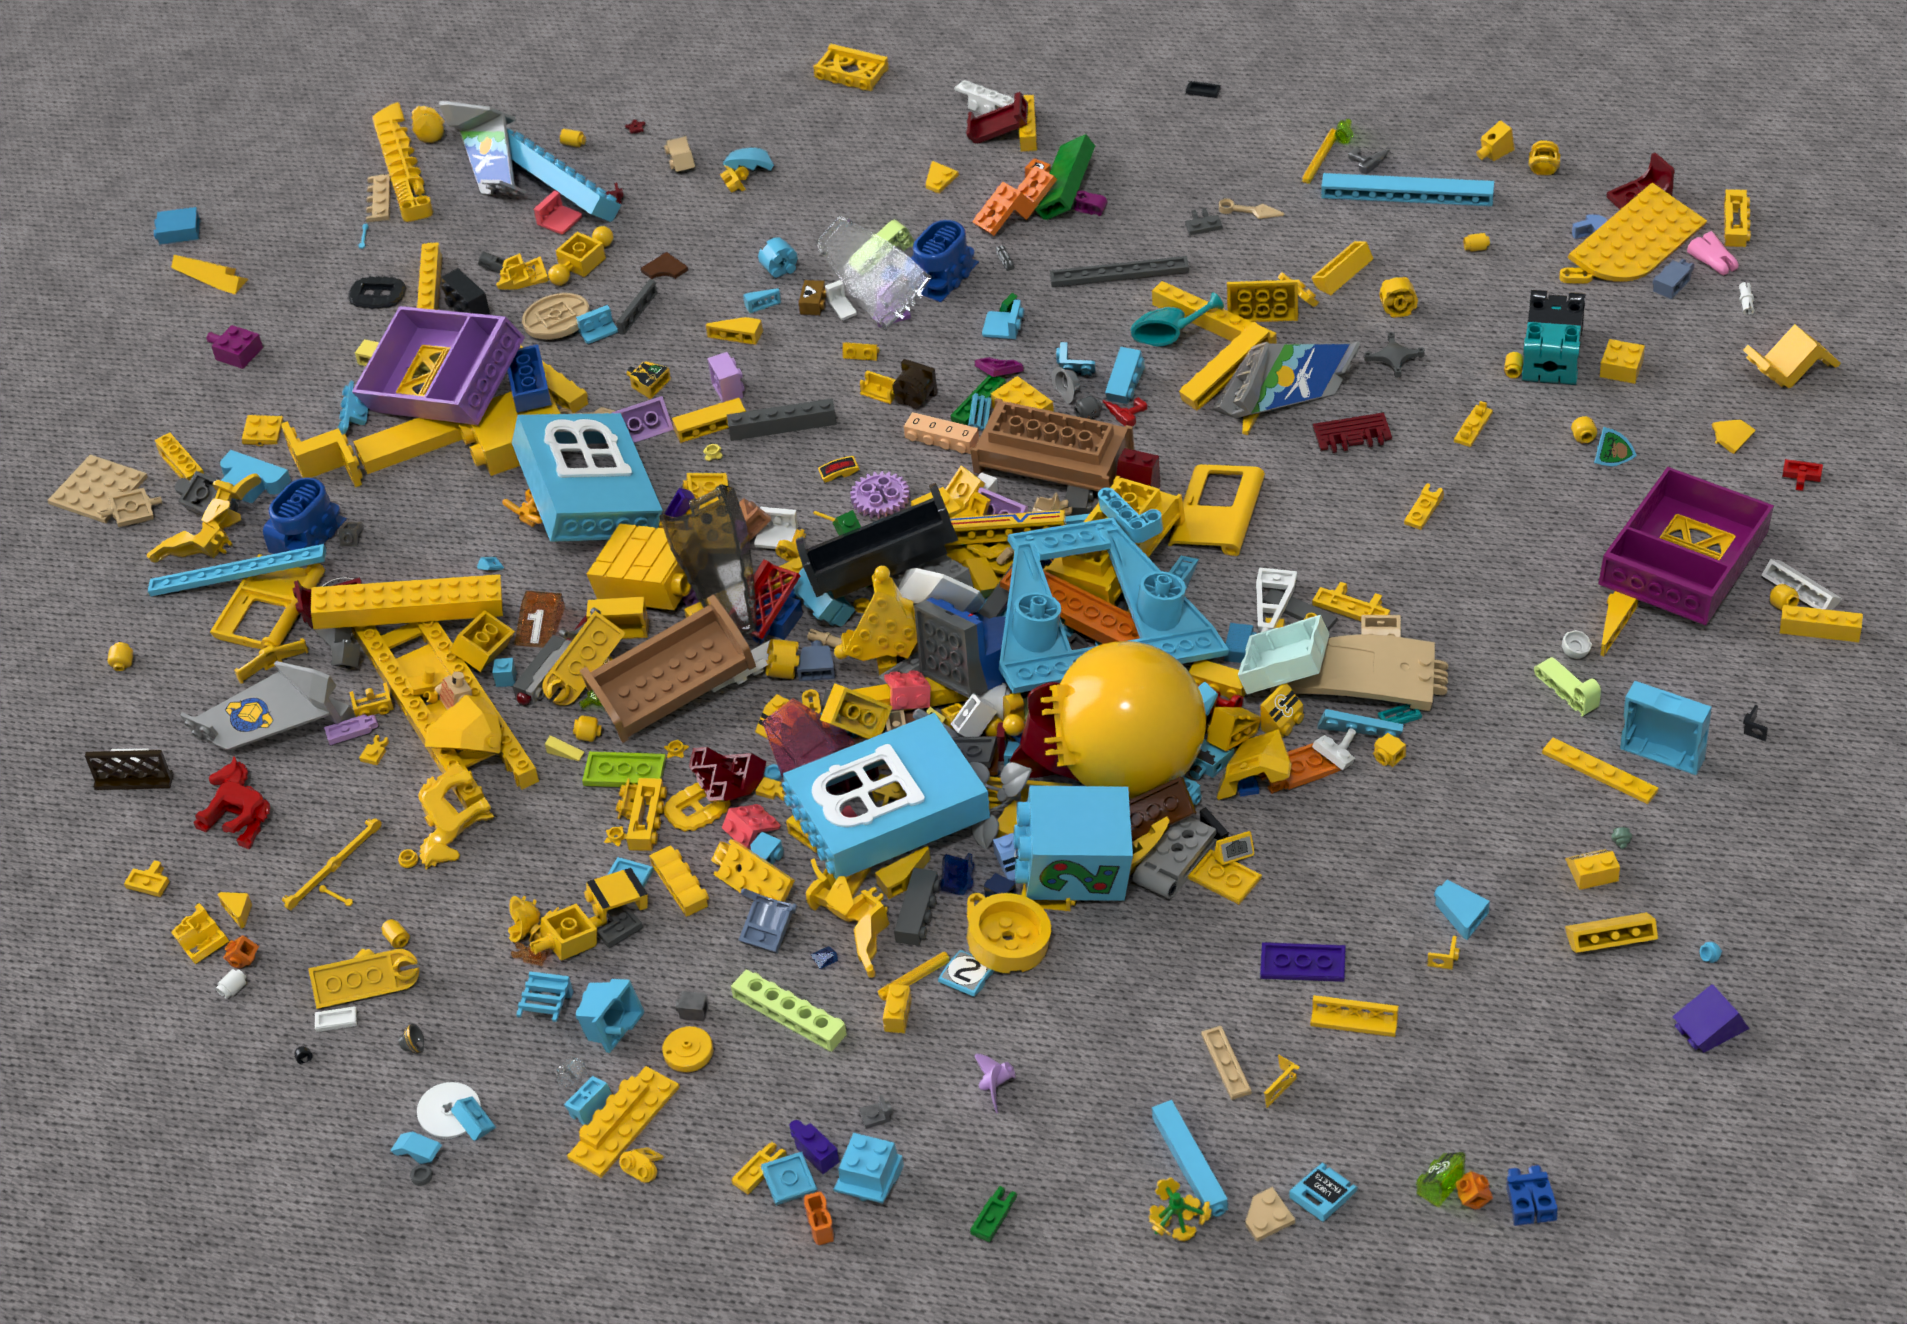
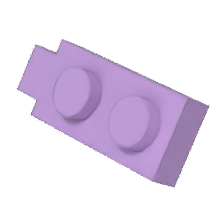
M361 715L326 726L324 729L329 745H333L370 733L372 729L378 727V722L374 715Z

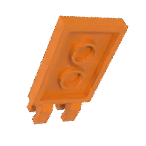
M1312 743L1287 752L1292 764L1290 777L1274 783L1268 780L1270 784L1268 790L1272 794L1283 788L1292 789L1341 771V769L1312 748ZM1265 772L1258 774L1261 780L1268 778Z

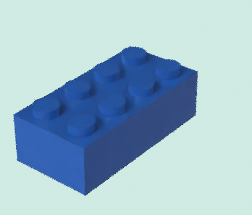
M539 345L519 348L507 370L516 412L552 405Z

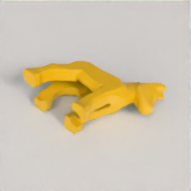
M458 762L452 764L444 774L437 777V780L433 776L428 778L427 784H423L418 794L422 809L426 815L424 817L429 827L433 826L435 828V831L429 834L420 846L419 852L421 854L419 857L422 860V864H425V869L430 866L436 867L438 863L457 861L460 857L459 852L447 845L453 842L464 829L470 827L475 822L494 818L493 814L489 811L491 806L485 797L460 813L444 798L446 793L453 787L473 784L470 774L467 770H463Z

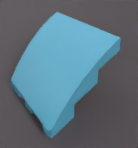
M743 148L733 151L723 162V165L735 170L738 166L752 170L755 169L756 165L771 170L774 166L767 151L759 148Z

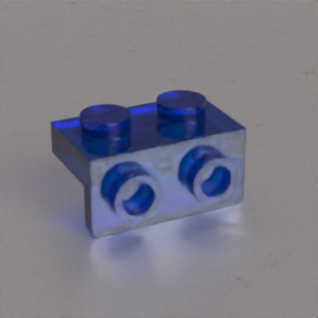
M968 853L965 859L948 854L944 855L941 875L942 891L956 895H965L966 891L972 888L973 878L971 873L974 869V862H972L971 853Z

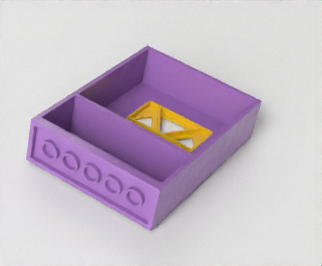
M399 306L352 393L373 412L478 425L525 337L504 316ZM441 353L434 364L430 357ZM424 362L431 372L413 379L417 368ZM424 383L419 394L415 393L413 387Z

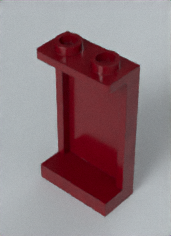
M1021 92L1015 93L1014 103L978 117H975L972 111L968 112L966 130L968 139H971L974 144H978L1027 125V100Z

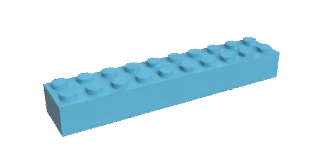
M507 127L510 156L513 161L590 214L610 222L614 220L621 207V204L616 201V197L610 194L607 195V191L600 187L596 188L594 182L586 181V177L582 174H575V169L569 166L565 167L563 161L555 160V156L549 152L545 153L544 148L538 145L534 146L535 142L528 138L524 139L525 135L517 131L514 133L513 130Z

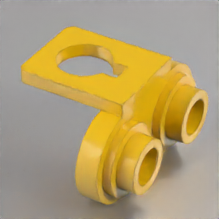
M648 1147L633 1149V1151H626L620 1156L619 1164L624 1172L641 1182L647 1183L653 1181L657 1175V1168L652 1161L662 1160L664 1156Z

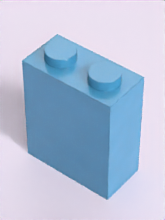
M197 207L157 212V219L154 220L156 227L154 237L158 239L159 245L199 239L200 216Z

